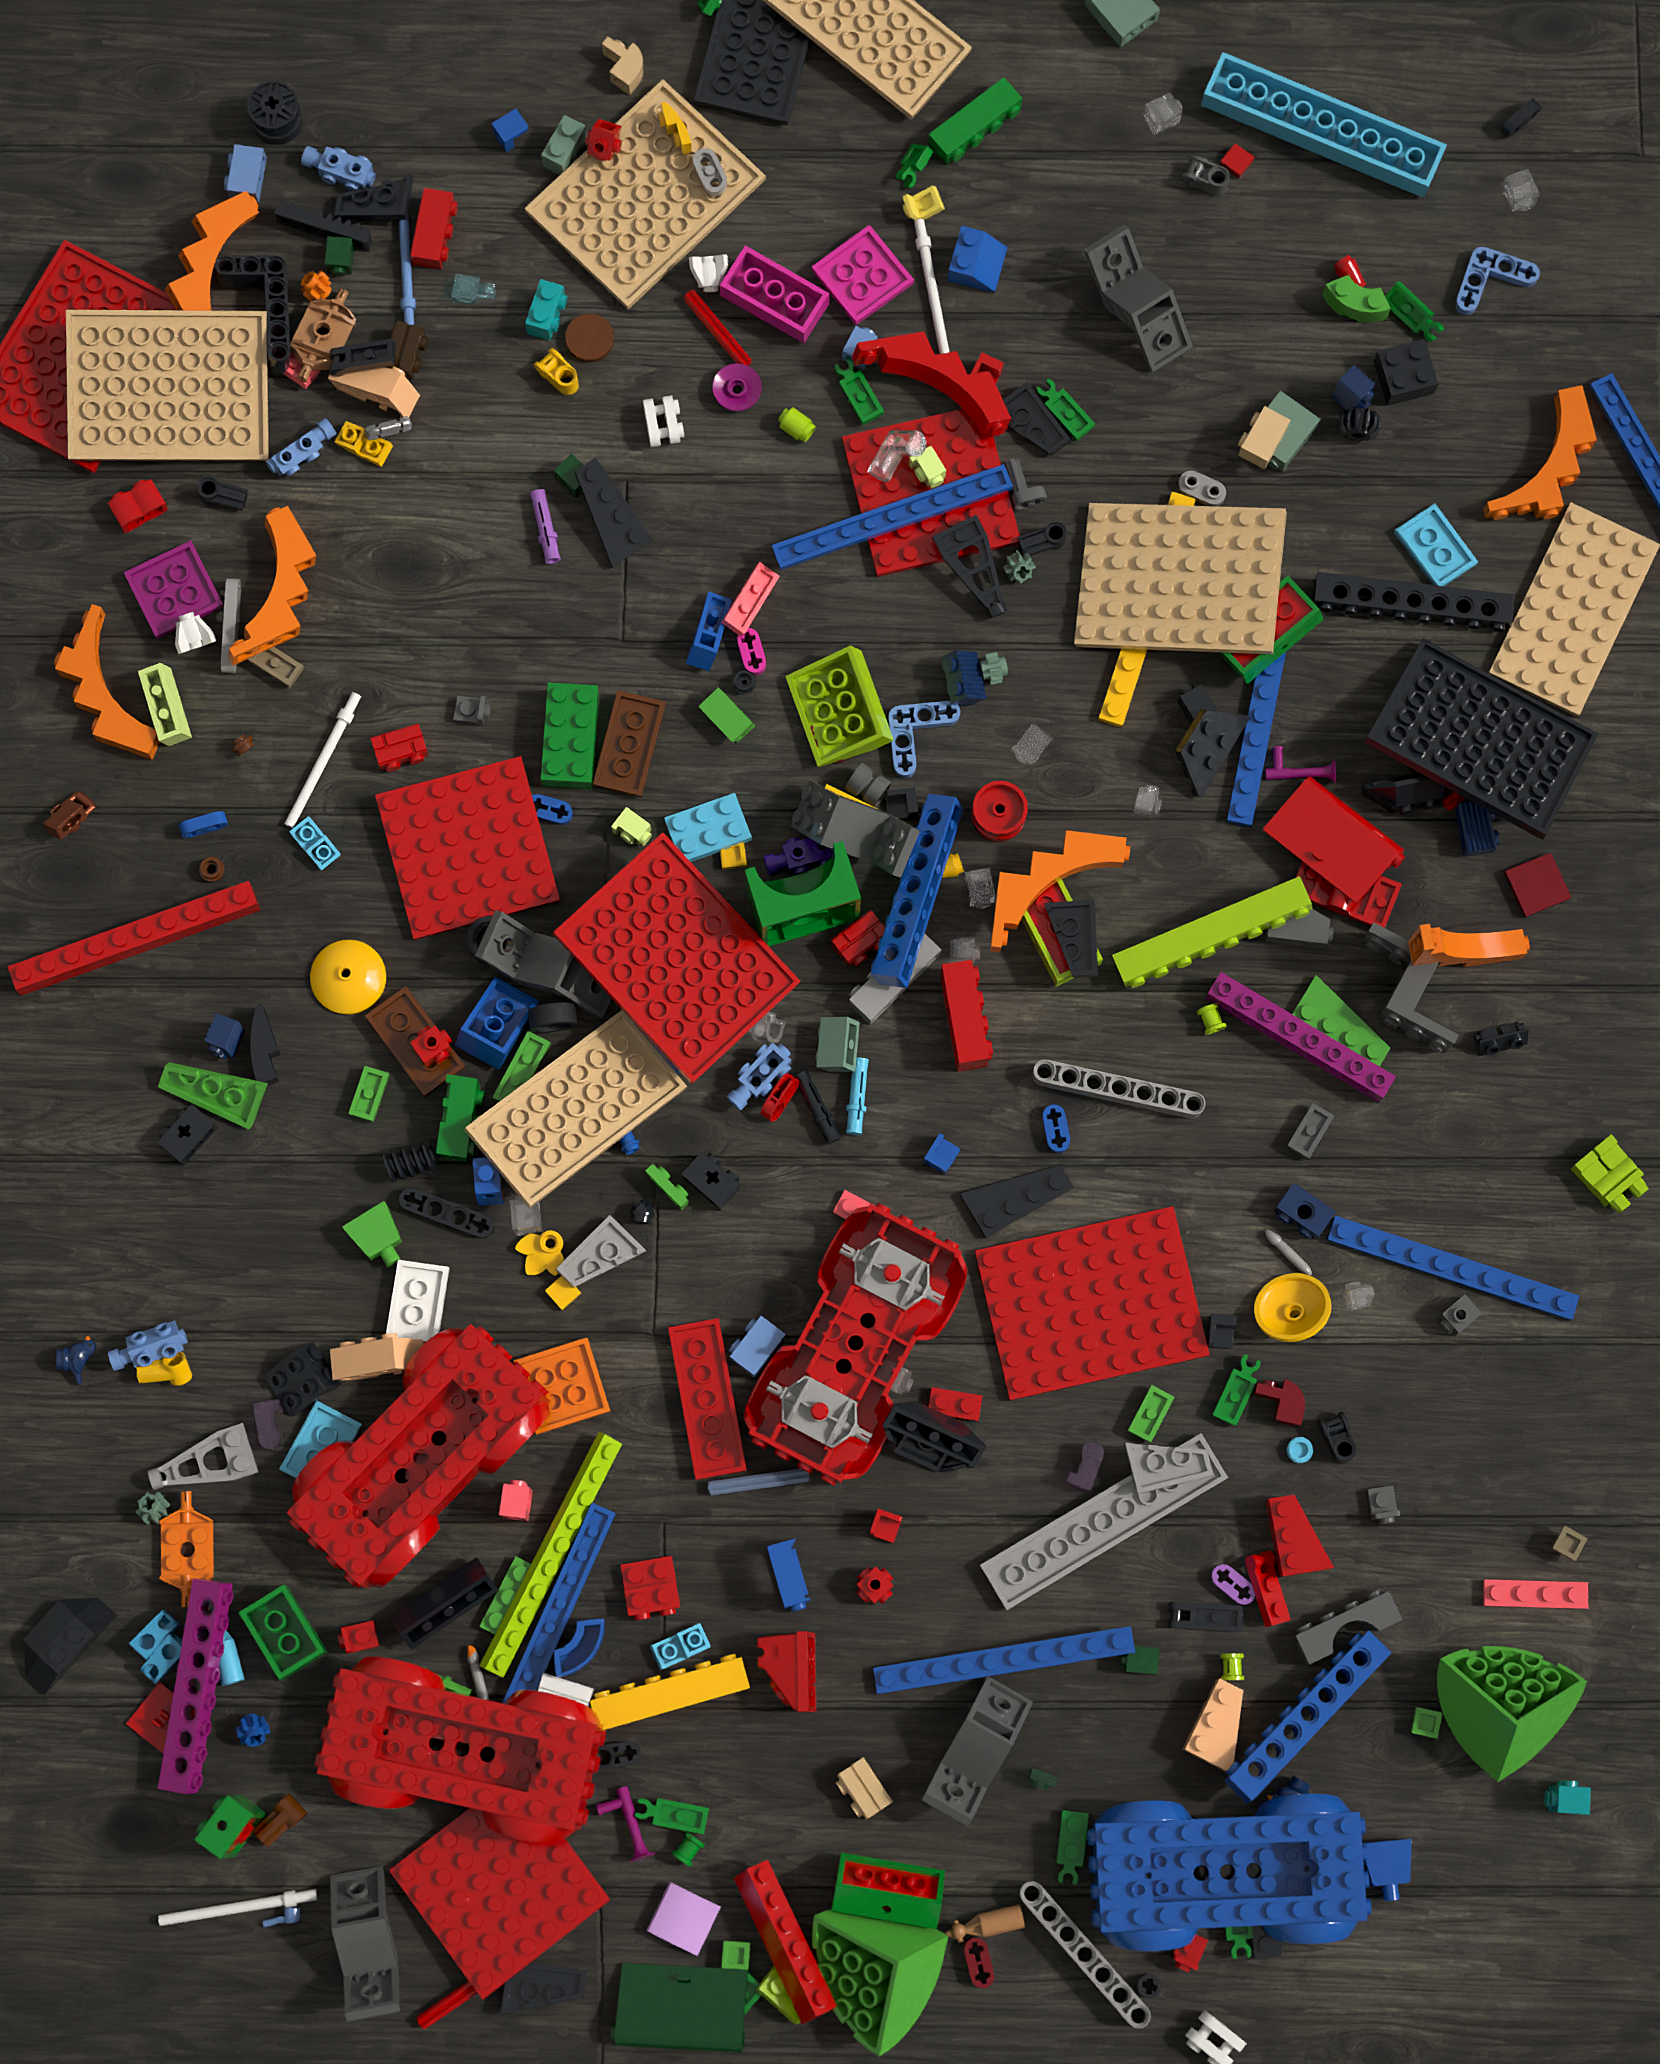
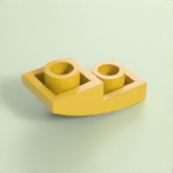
M662 102V112L658 113L660 126L666 128L667 135L673 134L676 147H681L683 155L692 153L691 140L684 123L667 102Z
M346 421L334 442L347 451L382 467L393 445L379 437L378 439L367 440L364 434L365 428Z

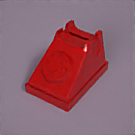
M804 1631L794 1634L759 1637L757 1639V1647H761L764 1650V1655L761 1658H757V1665L759 1668L764 1669L772 1679L770 1685L778 1698L786 1706L790 1705L793 1710H798V1712H816V1686L813 1685V1683H816L815 1633Z

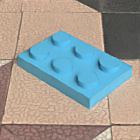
M735 793L664 818L672 842L690 862L718 853L723 849H729L736 844L752 841V836Z

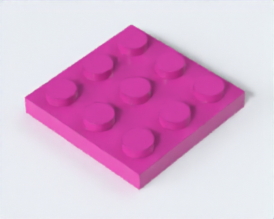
M870 225L812 266V272L855 325L862 322L914 284L912 276Z

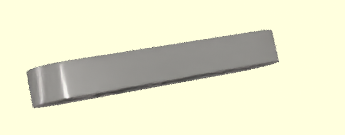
M226 579L221 651L222 673L236 672L237 664L232 666L228 659V652L231 645L238 641L241 600L240 579Z

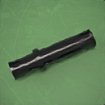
M808 1070L798 1073L794 1078L799 1080L798 1087L813 1114V1122L816 1126L818 1125L827 1145L840 1140L842 1137L832 1120L833 1115L825 1107Z

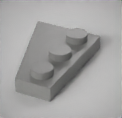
M609 1215L556 1268V1271L575 1288L646 1252V1250Z
M1124 1444L1137 1494L1213 1476L1208 1452L1205 1449Z

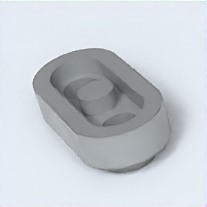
M708 148L697 150L693 155V167L705 192L712 196L721 195L727 188V177L716 154ZM708 161L709 165L703 166L701 162ZM718 182L719 186L713 187L711 183Z
M1187 471L1179 479L1178 488L1181 494L1196 499L1195 501L1206 506L1218 507L1224 502L1226 489L1222 483L1196 471ZM1192 479L1196 484L1191 486L1187 481ZM1210 490H1217L1218 495H1211Z

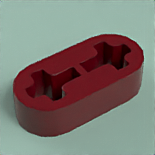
M978 1937L970 1938L964 1945V1954L970 1979L976 1987L987 1988L994 1980V1971L988 1947L982 1939ZM973 1942H977L978 1946H983V1950L979 1952L981 1961L976 1962L975 1955L968 1952V1949L972 1948ZM979 1964H982L984 1972H989L990 1974L986 1978V1983L983 1984L980 1980H975V1975L979 1974L977 1967Z

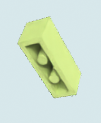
M159 663L138 671L158 740L171 746L192 738L171 668Z

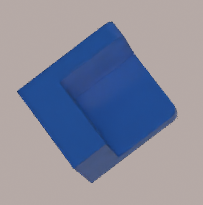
M517 109L492 123L493 133L506 152L514 148L513 139L529 130L527 123Z
M939 1133L925 1156L923 1163L946 1175L960 1152V1148L943 1139L944 1135Z

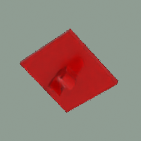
M159 1682L126 1724L164 1754L174 1693ZM192 1708L191 1715L194 1718L196 1711Z

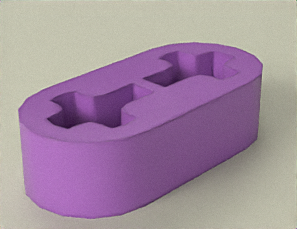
M1222 1564L1216 1566L1211 1572L1212 1583L1235 1603L1246 1605L1254 1600L1255 1593L1252 1584L1230 1566ZM1227 1570L1229 1572L1227 1577L1233 1583L1231 1585L1226 1581L1219 1583L1217 1581L1219 1578L1218 1574H1216L1217 1571L1223 1572ZM1235 1584L1241 1589L1247 1587L1249 1589L1247 1594L1250 1597L1248 1599L1244 1597L1240 1600L1238 1598L1239 1592L1233 1588Z

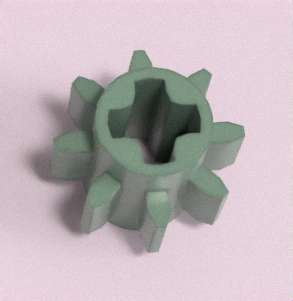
M1016 551L1015 554L1006 557L1008 559L1007 565H1004L1003 569L1008 573L1007 576L1011 582L1016 578L1020 583H1023L1028 578H1032V569H1035L1036 566L1031 561L1032 558L1028 553L1022 555L1019 551Z
M997 652L985 654V661H980L983 680L990 679L991 685L1002 683V676L1008 675L1005 657L999 658Z
M147 1492L141 1500L137 1501L140 1509L136 1513L146 1525H149L151 1521L159 1524L160 1520L168 1516L166 1508L170 1504L160 1492H157L155 1496Z

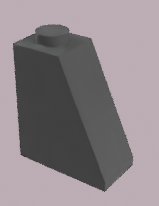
M1312 909L1303 918L1295 919L1293 917L1286 920V924L1279 928H1267L1265 942L1325 949L1328 942H1332L1334 928L1330 927L1329 918Z

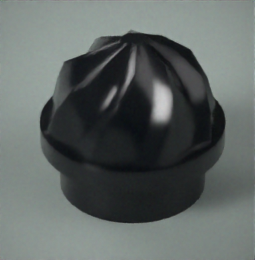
M646 1200L637 1201L629 1211L631 1222L651 1224L652 1218L655 1217L652 1205Z

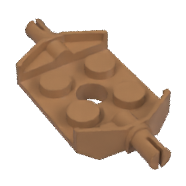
M339 289L335 299L326 300L320 298L310 302L290 343V352L302 365L301 371L297 376L299 381H302L303 378V382H307L313 370H329V366L332 364L330 349L344 346L352 328L356 327V318L344 306V302L349 294L346 290L343 292V289ZM320 327H325L330 332L326 335H320L316 330Z

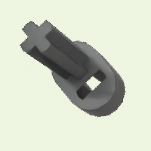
M1012 458L1010 461L1005 462L1013 485L1014 494L1011 496L1015 510H1026L1047 502L1048 499L1043 486L1027 488L1019 459Z

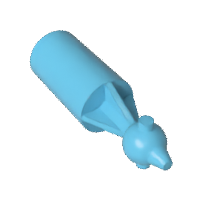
M227 1631L224 1633V1653L220 1657L219 1663L221 1686L245 1680L235 1641Z

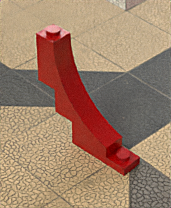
M924 331L858 342L852 355L855 365H869L878 362L881 371L884 373L903 375L929 384L946 394L962 407L971 417L982 437L999 436L1005 433L1011 417L990 371L967 375L957 351L934 355Z

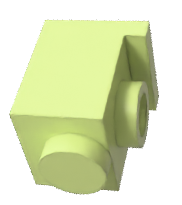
M932 446L910 457V468L916 467L914 469L916 476L920 482L924 481L928 488H936L944 482L946 469Z
M627 807L611 826L612 833L617 835L618 832H621L620 837L629 844L634 842L639 846L640 844L644 846L652 836L650 833L651 824Z

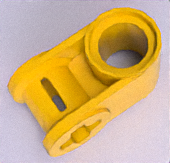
M550 348L548 350L549 353L540 362L533 364L534 368L560 393L572 395L579 387L577 373L554 348ZM566 377L572 378V381L569 383L561 382Z

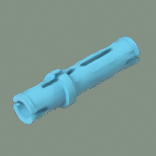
M856 1058L855 1072H852L849 1105H846V1111L848 1112L846 1134L862 1135L863 1113H866L864 1102L869 1060L866 1058Z

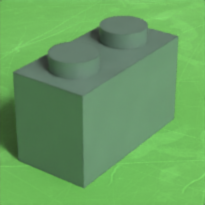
M564 115L541 155L543 167L558 175H561L569 168L586 140V125Z
M821 1017V1023L818 1028L819 1045L816 1052V1067L827 1072H855L860 1022L849 1017Z

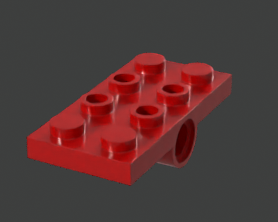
M1303 862L1296 878L1300 876L1311 903L1368 926H1371L1374 922L1384 928L1402 885L1399 882L1380 876L1356 904Z

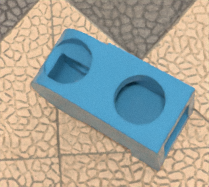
M163 1610L129 1644L147 1661L149 1656L165 1638L176 1631L180 1623Z
M176 1633L169 1634L140 1669L155 1685L179 1662L183 1640Z

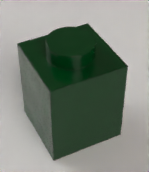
M327 237L325 256L327 273L336 277L352 275L355 248L352 238Z
M570 454L554 469L555 479L577 498L580 494L583 495L574 472L584 465Z
M1134 1646L1135 1653L1120 1656V1666H1124V1672L1158 1675L1160 1648Z

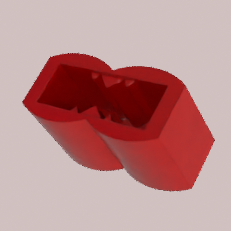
M151 479L138 481L133 485V489L125 493H116L111 497V501L108 502L110 510L124 533L138 528L146 521L152 520L168 510L166 503Z

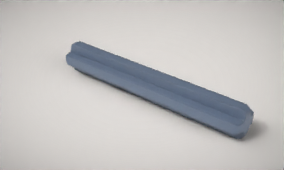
M802 1469L715 1480L708 1482V1492L710 1495H719L804 1483L810 1480L808 1472Z

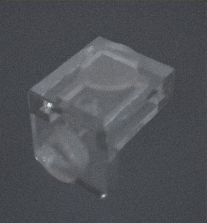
M1033 723L1011 750L1015 752L1014 756L1020 762L1032 764L1038 760L1053 738Z

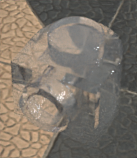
M1152 785L1140 786L1137 791L1133 813L1151 818L1154 813L1159 814L1162 799H1158L1159 788Z
M975 938L950 940L951 962L972 960V963H975V961H980V946H975Z
M768 1012L751 1028L752 1037L756 1042L778 1043L782 1038L785 1022L777 1019V1014Z
M1360 1281L1346 1284V1289L1341 1291L1347 1312L1370 1307L1373 1303L1372 1299H1375L1372 1284L1365 1283L1361 1285Z

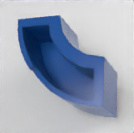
M604 1618L577 1621V1630L572 1641L565 1647L554 1650L557 1678L578 1672L595 1657L604 1637Z

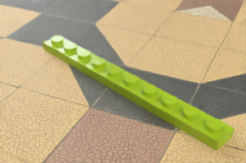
M598 1432L479 1666L504 1677L622 1445L620 1442L604 1433Z

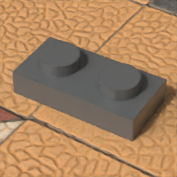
M1312 1103L1286 1147L1309 1160L1335 1115Z

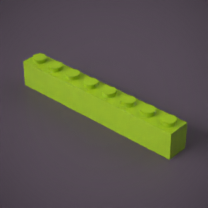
M1299 876L1112 956L1125 987L1131 986V988H1136L1143 985L1145 980L1150 977L1160 978L1168 974V970L1176 966L1184 968L1190 965L1193 959L1200 956L1202 959L1210 957L1219 948L1225 947V949L1236 946L1239 943L1238 940L1246 937L1249 939L1255 938L1263 933L1262 930L1269 927L1272 929L1279 928L1285 925L1288 919L1293 917L1295 919L1303 918L1313 909L1312 903Z

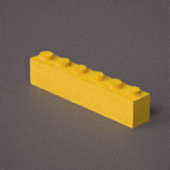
M732 1654L720 1658V1664L711 1666L710 1661L695 1665L696 1670L686 1673L684 1668L670 1672L671 1678L661 1680L659 1675L645 1679L646 1685L636 1687L635 1683L619 1687L621 1692L610 1695L609 1690L594 1694L595 1699L590 1700L592 1710L598 1716L600 1724H604L602 1730H606L749 1689L750 1686L742 1657L736 1659V1655Z

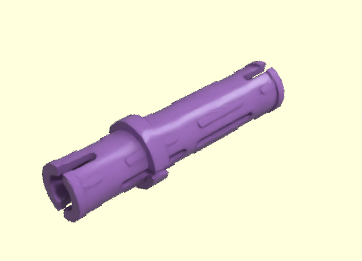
M538 489L530 493L540 534L538 541L542 544L546 564H554L561 560L556 543L558 536L553 530L545 490Z

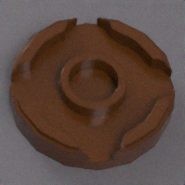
M592 313L582 314L574 318L568 325L565 333L566 346L569 352L576 359L583 362H598L605 358L613 347V329L610 323L600 315Z

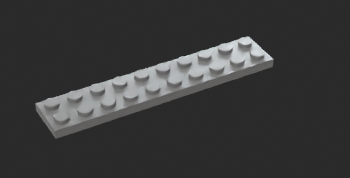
M1202 1433L1179 1447L1207 1450L1213 1476L1137 1494L1133 1476L1130 1475L981 1564V1569L1006 1611L1227 1479L1228 1476Z

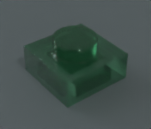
M1032 1768L1028 1779L1034 1780L1032 1786L1047 1791L1048 1786L1055 1787L1058 1777Z

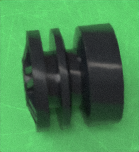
M266 81L257 85L251 91L247 99V110L256 135L263 142L271 145H283L295 139L303 126V116L294 90L280 81Z

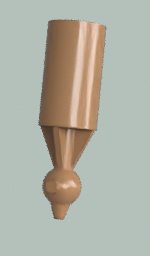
M1017 1904L980 1913L965 1926L959 1924L958 1920L953 1921L954 1925L945 1934L948 1937L957 1939L958 1943L963 1942L962 1938L965 1934L985 1938L1025 1928L1020 1905Z

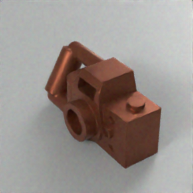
M76 791L62 804H57L50 810L52 816L43 825L49 835L62 840L68 834L79 830V824L84 822L87 816L95 810V802L82 791Z

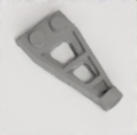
M243 1423L217 1431L163 1466L148 1470L153 1490L163 1488L164 1486L236 1481L259 1473ZM215 1447H222L224 1449L228 1465L223 1470L211 1471L204 1465V1455ZM191 1458L197 1459L200 1469L199 1474L182 1477L178 1469L179 1465ZM162 1472L166 1474L165 1481L162 1479Z

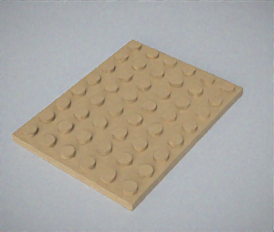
M664 80L659 82L616 123L622 126L619 137L622 140V146L618 155L615 154L610 161H599L592 155L586 154V151L525 208V212L627 309L631 308L766 180V176ZM662 102H667L684 123L691 140L692 153L683 155L681 147H676L673 134L667 135L666 128L660 126L658 113L662 112ZM708 148L716 154L727 177V188L721 195L712 196L705 192L693 167V155L697 150ZM703 161L701 162V165L707 166L709 165V162ZM712 182L711 186L717 187L719 186V183Z
M66 310L68 460H269L266 311Z
M1089 503L1075 646L1273 654L1286 509Z

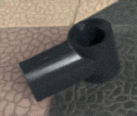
M209 476L203 477L197 484L200 500L204 504H217L243 511L245 508L248 489L218 482L215 478ZM206 487H213L216 489L215 492L211 495H206L203 493V490Z
M1055 521L1049 523L1047 527L1017 537L1022 555L1028 553L1030 556L1050 549L1062 548L1066 542L1067 529L1064 524ZM1057 531L1061 533L1062 537L1054 540L1050 538L1049 534Z

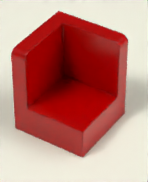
M982 352L971 374L990 371L996 384L1003 372L1004 363Z
M878 1509L869 1535L894 1543L902 1517Z

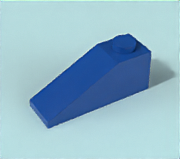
M708 592L686 664L710 671L725 627L721 621L728 612L732 599Z

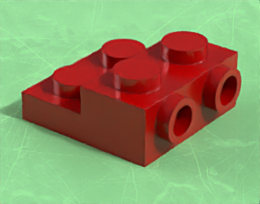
M672 1556L621 1565L629 1617L634 1616L635 1621L650 1618V1613L660 1612V1616L676 1614L675 1609L681 1608Z

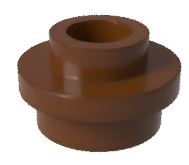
M243 734L232 742L235 747L231 751L233 753L236 752L238 756L242 755L255 745L252 741L253 737L251 735L246 737Z
M208 857L200 863L199 873L205 881L216 882L224 875L225 868L220 859ZM215 866L217 868L216 872L209 874V867Z

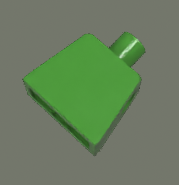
M385 1201L343 1226L346 1233L371 1261L381 1256L386 1266L389 1267L400 1260L394 1247L399 1245L402 1240Z

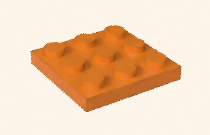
M588 1338L514 1360V1363L517 1361L531 1374L528 1377L531 1382L536 1379L549 1392L546 1397L551 1401L549 1403L550 1415L535 1431L536 1435L611 1412Z

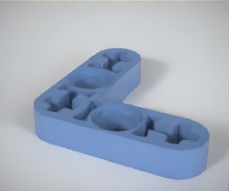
M1486 247L1475 249L1469 260L1455 301L1456 310L1462 315H1470L1476 310L1488 275L1522 287H1532L1540 276L1539 268L1531 262ZM1480 255L1485 256L1483 264L1479 263L1478 258ZM1493 258L1497 259L1493 265V268H1491L1490 266ZM1500 262L1509 263L1511 271L1507 273L1500 271L1498 264ZM1516 266H1518L1520 268L1518 270L1517 275L1515 276L1513 274L1516 270ZM1527 270L1531 272L1529 279H1526L1524 274ZM1468 277H1479L1481 284L1476 287L1471 286L1468 283ZM1468 292L1473 293L1470 305L1465 307L1463 301H1465Z
M951 701L900 705L891 709L888 722L894 739L891 742L893 767L897 776L909 778L916 771L913 729L954 725L960 718L961 710L958 704L951 705ZM936 708H938V713H945L946 708H951L952 712H956L951 719H948L947 715L944 714L939 715V720L935 721ZM920 710H928L932 715L931 719L927 722L920 721L917 717ZM910 711H914V723H910L911 718L903 719L901 724L896 719H893L897 713H901L903 717L910 716ZM905 736L909 739L910 743L906 748H899L895 743L896 738ZM902 754H906L907 764L912 765L908 768L907 772H903L901 767L898 768L902 764Z

